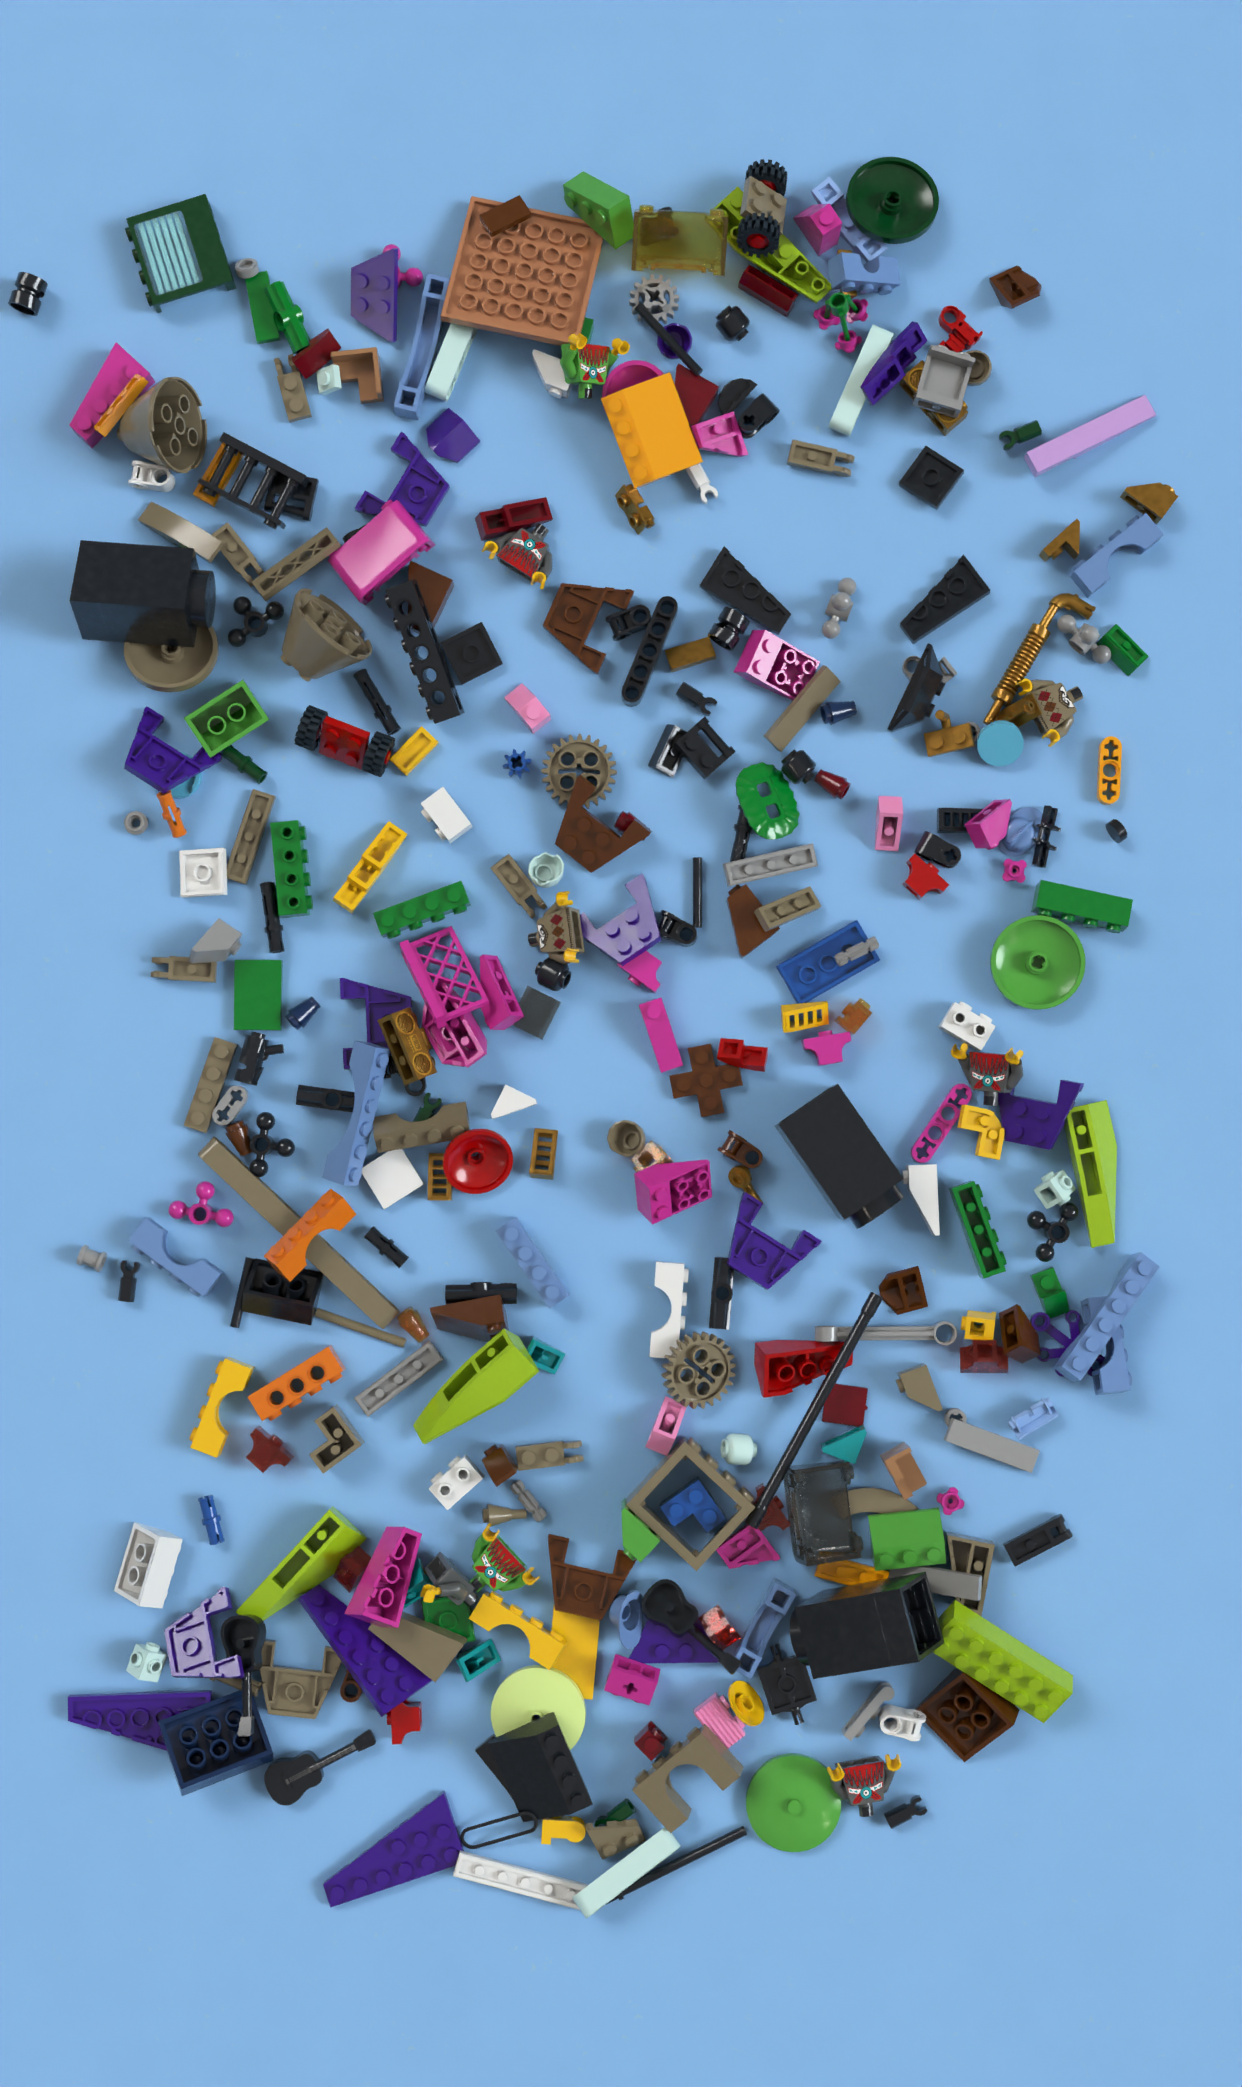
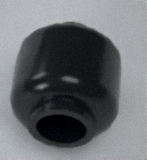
M729 305L716 317L718 320L716 328L727 341H732L735 338L740 341L749 332L746 328L749 326L750 320L738 306L731 308Z
M794 749L781 761L783 764L781 771L793 784H799L801 781L806 784L815 776L812 771L815 769L816 763L804 750L796 751Z
M549 957L543 962H539L535 969L538 984L552 991L565 989L571 979L568 965H563Z

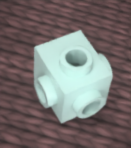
M1061 1170L1055 1174L1051 1171L1041 1178L1043 1182L1034 1189V1192L1045 1208L1049 1209L1056 1204L1061 1206L1071 1199L1069 1195L1076 1188L1070 1177L1067 1176L1064 1170Z
M147 1642L146 1645L136 1644L126 1671L138 1680L158 1682L167 1654L160 1650L159 1645L152 1642Z

